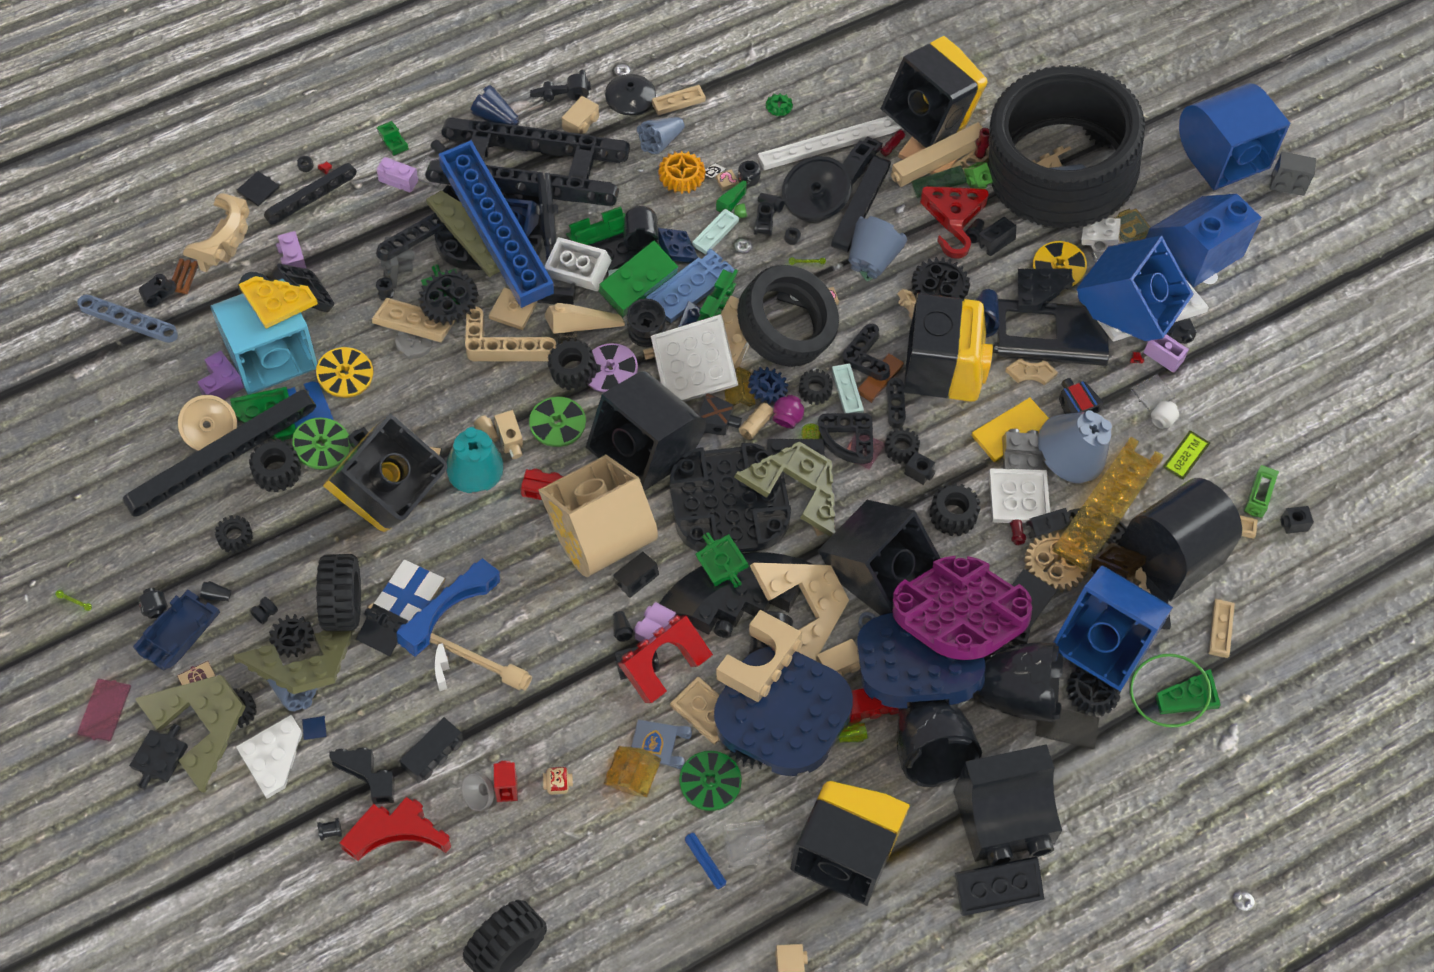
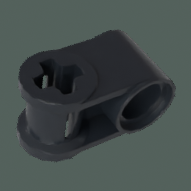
M764 201L758 205L754 235L761 233L772 236L774 207L770 202Z
M163 274L155 275L151 280L139 287V293L145 306L149 308L155 307L165 298L172 295L176 290V283L173 280H168Z

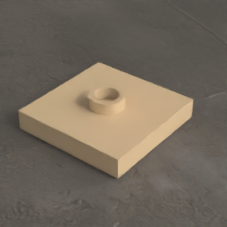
M503 288L489 314V319L523 330L537 301L521 308L511 290Z

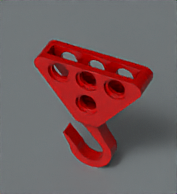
M929 186L922 189L920 203L964 245L961 249H954L939 235L937 241L942 247L944 254L948 257L960 259L969 253L971 240L963 229L986 206L989 195L986 189ZM940 192L942 195H933V193ZM956 192L960 196H950V194ZM974 193L977 197L968 196V194Z

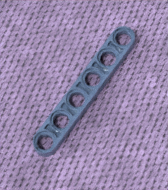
M83 295L77 301L83 313L152 338L170 343L178 337V332L174 325L91 295ZM86 301L92 302L91 305L88 307L82 306V304ZM102 307L108 308L104 313L98 312ZM124 313L122 318H115L116 314ZM138 318L141 320L138 324H131V321ZM152 324L157 325V328L154 330L147 329ZM168 330L174 331L171 336H165L164 333Z

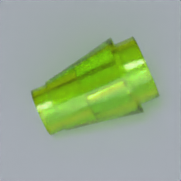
M859 722L844 728L839 735L840 743L864 742L865 739H868L865 723L860 724Z

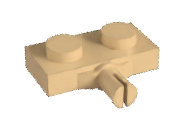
M902 289L897 293L900 297L899 304L907 308L909 317L912 319L916 297L913 292Z

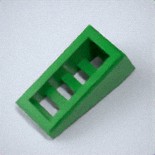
M743 180L716 200V210L721 213L724 209L732 212L746 194V181Z

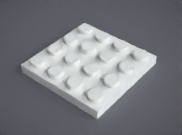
M721 314L651 336L661 383L683 402L705 396L708 393L712 394L738 386Z

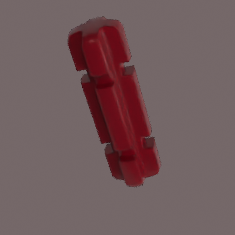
M903 130L897 131L885 146L882 147L880 152L883 156L890 155L892 150L905 138L906 133Z

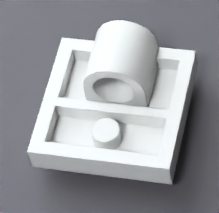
M1103 218L1100 222L1096 221L1092 225L1087 224V226L1083 227L1082 245H1092V249L1096 253H1103L1108 245H1118L1121 219Z

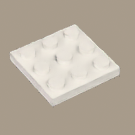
M989 470L992 523H1010L1016 519L1026 523L1030 521L1029 518L1050 512L1047 470Z

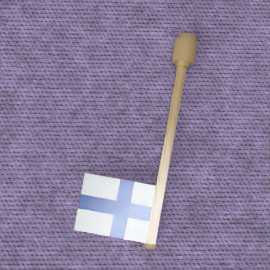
M403 560L374 604L407 619L409 622L415 613L422 611L429 601L435 597L445 578ZM369 604L367 608L371 609L373 604ZM431 634V643L437 646L443 643L444 649L499 674L502 677L503 683L524 691L529 687L532 680L529 672L513 664L503 667L442 637Z

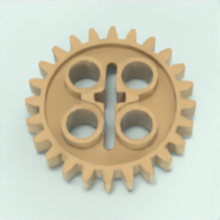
M1049 533L1047 538L1041 535L1040 540L1035 538L1034 542L1030 543L1026 550L1024 569L1029 570V573L1053 588H1059L1061 593L1064 592L1065 587L1068 591H1071L1072 586L1077 587L1079 582L1083 581V576L1087 573L1085 569H1087L1088 563L1085 562L1088 557L1082 556L1085 550H1078L1080 543L1074 545L1073 538L1069 541L1066 540L1067 535H1064L1063 538H1060L1059 533L1055 537ZM1039 559L1044 560L1046 563L1040 562ZM1052 573H1056L1059 577L1052 575Z

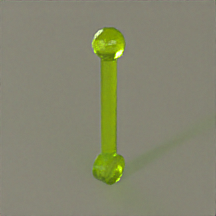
M791 257L789 258V264L820 263L823 265L826 263V259H795Z
M58 590L55 593L57 598L67 599L84 607L86 611L92 609L90 603L85 604L67 596L62 590Z

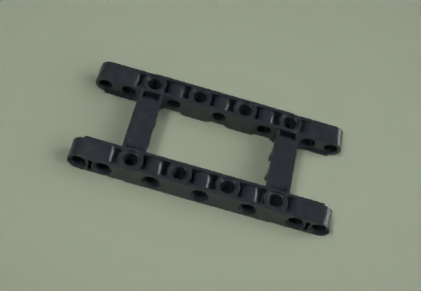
M447 118L441 130L443 137L449 139V141L466 143L472 140L484 163L485 158H488L489 147L493 146L526 152H541V154L572 156L574 158L568 176L550 174L553 199L604 206L616 204L619 188L612 184V182L590 180L594 160L614 163L625 162L628 159L631 148L630 144L624 140L459 118ZM439 159L430 161L425 172L426 179L433 183L451 185L440 166ZM486 165L502 193L539 197L537 174L543 172Z

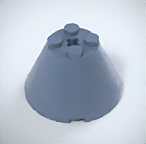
M1090 410L1081 413L1055 415L1049 418L1039 431V451H1042L1046 459V465L1062 479L1073 483L1093 481L1105 468L1112 425L1110 421L1105 420L1101 415Z

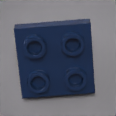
M658 228V242L673 261L692 263L698 258L686 231Z

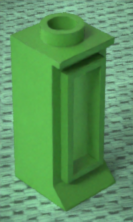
M1263 465L1259 467L1254 477L1244 512L1254 517L1263 518L1268 509L1279 471ZM1262 477L1270 480L1264 501L1255 499Z

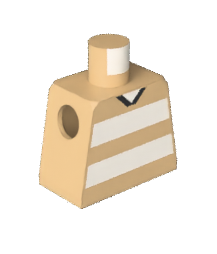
M513 410L495 415V430L504 453L510 452L512 459L520 458L523 455L521 448H523V438Z

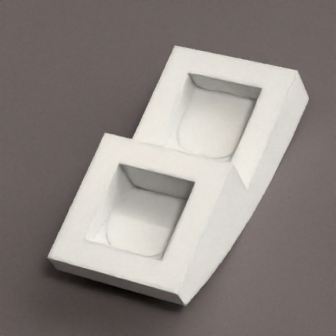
M443 643L438 644L435 655V674L439 691L447 689L443 671L450 669Z

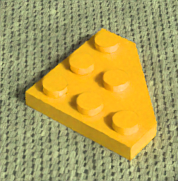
M258 276L239 284L240 290L265 329L318 304L317 299L308 286L300 285L298 287L290 285L289 282L278 280L273 282Z

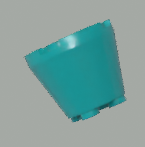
M473 427L467 428L456 437L446 460V472L449 481L455 488L466 493L490 490L500 481L504 471L503 458L490 436L484 431Z

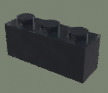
M443 717L399 760L401 768L418 783L423 779L427 780L432 775L433 770L438 765H442L453 750L456 751L463 743L462 732Z

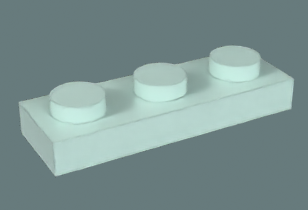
M724 209L692 242L693 247L707 255V251L713 249L739 222V217Z
M851 365L832 366V374L844 413H863L864 409Z

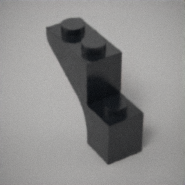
M361 747L356 750L336 749L329 752L333 767L369 785L373 804L394 803L395 779L393 772L379 770L377 773H374L372 749Z

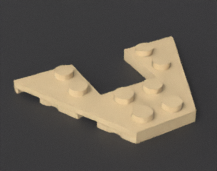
M777 563L751 564L750 567L768 601L799 585L816 619L798 629L802 632L801 640L803 641L802 647L798 652L816 661L817 655L820 654L849 602L832 566Z

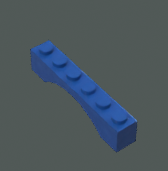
M483 558L477 563H473L469 570L463 575H459L451 586L444 588L436 599L430 600L422 611L415 613L407 624L400 626L396 632L398 644L416 657L430 644L433 628L443 613L464 599L489 593L500 583V571Z

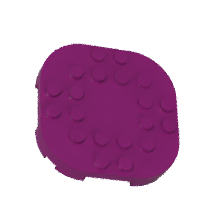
M948 556L934 561L932 569L911 582H908L906 579L903 580L894 591L892 610L896 622L903 629L935 652L953 659L972 660L993 653L1027 629L1031 621L1032 599L1022 585L1018 584L1014 587L989 570V563L967 556V559H956V556Z

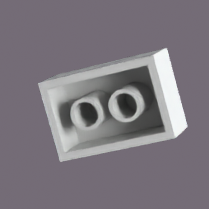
M558 237L544 267L552 279L569 284L575 283L576 286L598 292L599 284L603 281L612 260L606 250Z

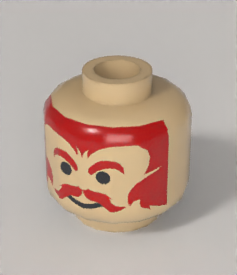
M550 767L546 773H543V788L550 795L567 794L569 786H573V775L568 774L566 767Z

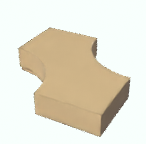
M1021 358L1008 366L1005 371L1017 383L1025 380H1034L1043 385H1046L1058 375V372L1045 360L1040 363H1028Z

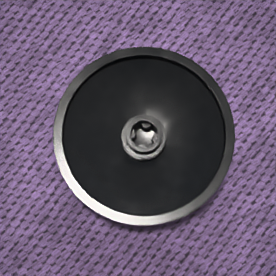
M815 156L799 162L789 171L783 182L782 197L788 210L797 218L805 221H821L834 216L846 205L851 195L852 181L846 167L841 162L831 157Z

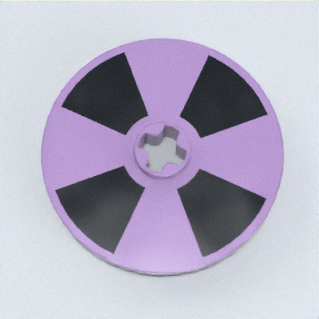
M610 343L598 346L592 350L597 364V372H595V378H591L592 382L588 385L594 390L604 393L637 374V359L629 348L620 344Z

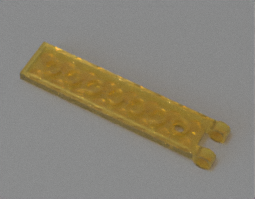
M1133 437L1129 438L1052 550L1087 571L1093 557L1100 552L1164 457L1158 451L1154 452L1150 460L1138 454L1134 450L1139 444V440Z

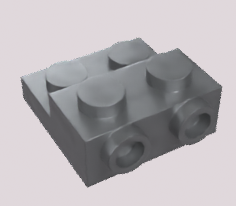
M1010 429L1008 432H1005L1002 437L1003 469L1042 470V451H1039L1038 431L1029 430L1027 433H1020L1018 429Z

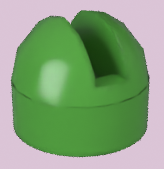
M745 203L738 204L734 208V214L739 218L747 217Z

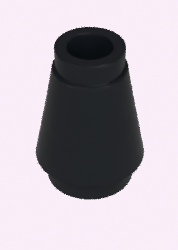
M760 193L758 196V203L770 202L774 207V213H780L783 210L785 200L781 196Z
M980 218L975 219L965 231L973 244L979 242L980 237L978 234L984 228V221Z
M211 581L203 582L200 597L204 598V600L229 602L232 590Z
M623 611L615 612L613 614L614 637L619 642L628 641L632 638L633 629Z

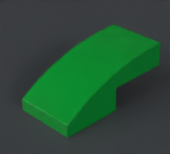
M393 121L376 127L383 142L393 156L409 150L408 144L400 135L399 129Z

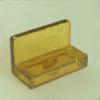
M741 367L735 368L738 386L724 390L726 401L734 406L738 403H743L751 407L756 404L755 396L749 393L751 388H748L751 372Z

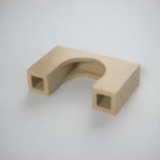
M762 610L757 613L749 624V635L769 645L775 652L774 658L765 665L750 666L727 654L716 669L718 681L756 702H759L762 697L768 695L771 684L778 681L781 676V670L784 666L787 667L790 664L792 655L795 651L798 652L803 644L801 631Z

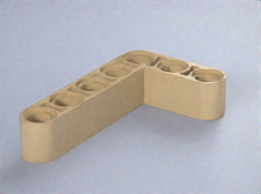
M476 307V309H470L471 315L466 314L465 347L467 358L471 361H549L548 355L551 354V349L556 348V341L550 337H484L482 309Z

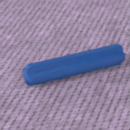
M695 833L688 834L685 837V842L716 889L724 887L726 885L725 878Z

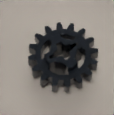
M294 614L293 618L286 615V620L284 621L279 618V624H273L274 630L269 631L271 636L269 638L270 643L274 644L280 656L286 653L287 658L291 654L298 657V652L300 651L305 654L304 648H311L310 642L314 641L312 635L314 630L310 622H306L303 616L298 619L296 614Z

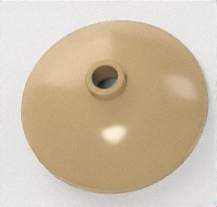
M201 395L189 400L181 409L178 417L180 436L188 446L197 451L237 428V418L232 407L222 398L213 395ZM206 421L209 422L210 427L204 428L203 423Z

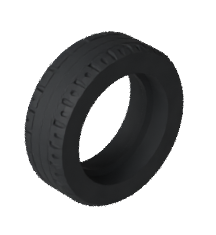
M776 265L766 268L749 283L739 298L737 317L744 338L760 356L775 364L795 367L812 362L830 346L838 332L839 313L832 293L818 277L805 269L791 265ZM767 292H784L803 304L813 324V334L809 340L799 341L790 339L779 333L771 325L763 307V297Z

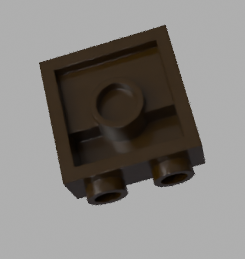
M1111 543L1093 557L1091 572L1095 574L1103 565L1128 581H1132L1135 578L1136 571L1146 563L1147 557Z

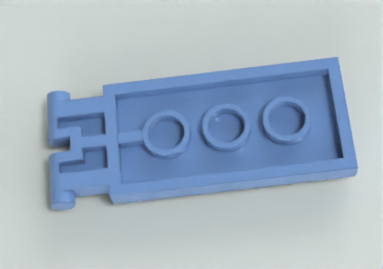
M709 249L704 258L700 259L698 257L646 298L659 302L665 310L666 320L672 323L684 313L688 301L697 304L714 291V285L723 269L731 273L735 269L726 261L720 263L722 258L715 251Z

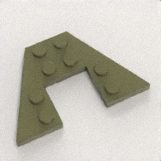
M800 441L793 444L792 447H787L781 450V452L764 458L761 462L754 463L749 468L741 472L738 471L735 474L734 478L763 496L768 497L783 471L814 491L800 518L830 537L836 532L834 527L835 512L833 510L835 505L834 493H832V461Z
M323 630L315 633V641L322 655L313 656L302 661H294L284 666L274 644L235 654L234 660L235 663L240 662L248 666V670L257 672L262 678L266 680L272 679L276 681L277 686L286 688L292 694H297L336 682L337 674L341 669V661L346 656L347 647L351 643V635L355 630Z
M222 675L135 699L154 727L159 731L165 728L190 705L210 733L180 758L179 762L198 789L203 793L206 792V785L212 773L216 771L217 762L222 758L228 746L227 741L232 731H235L238 719L246 708Z

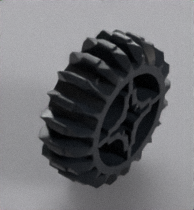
M1076 668L1075 672L1071 673L1070 679L1067 680L1066 692L1069 693L1067 700H1073L1071 706L1077 705V712H1080L1082 709L1085 711V716L1089 712L1093 717H1096L1097 713L1101 717L1104 716L1105 712L1109 714L1112 708H1116L1117 702L1121 698L1119 690L1083 668ZM1088 678L1093 679V680H1091V681H1088V680L1082 681V680L1088 679ZM1095 685L1094 695L1092 696V693H1093L1092 689H1093V686Z

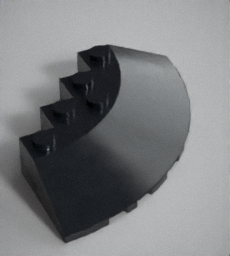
M770 552L742 553L749 567L737 574V577L742 582L740 586L737 584L738 587L735 588L730 579L714 586L704 568L700 566L678 581L666 593L659 604L672 610L678 616H687L696 629L709 635L718 619L728 621L733 627H736L744 612L755 616L760 610L767 611L770 605L788 613L801 591L799 585L768 601L750 567L751 564H815L784 554Z

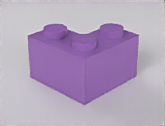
M221 350L204 359L210 375L197 382L202 395H213L224 400L244 388L240 375Z

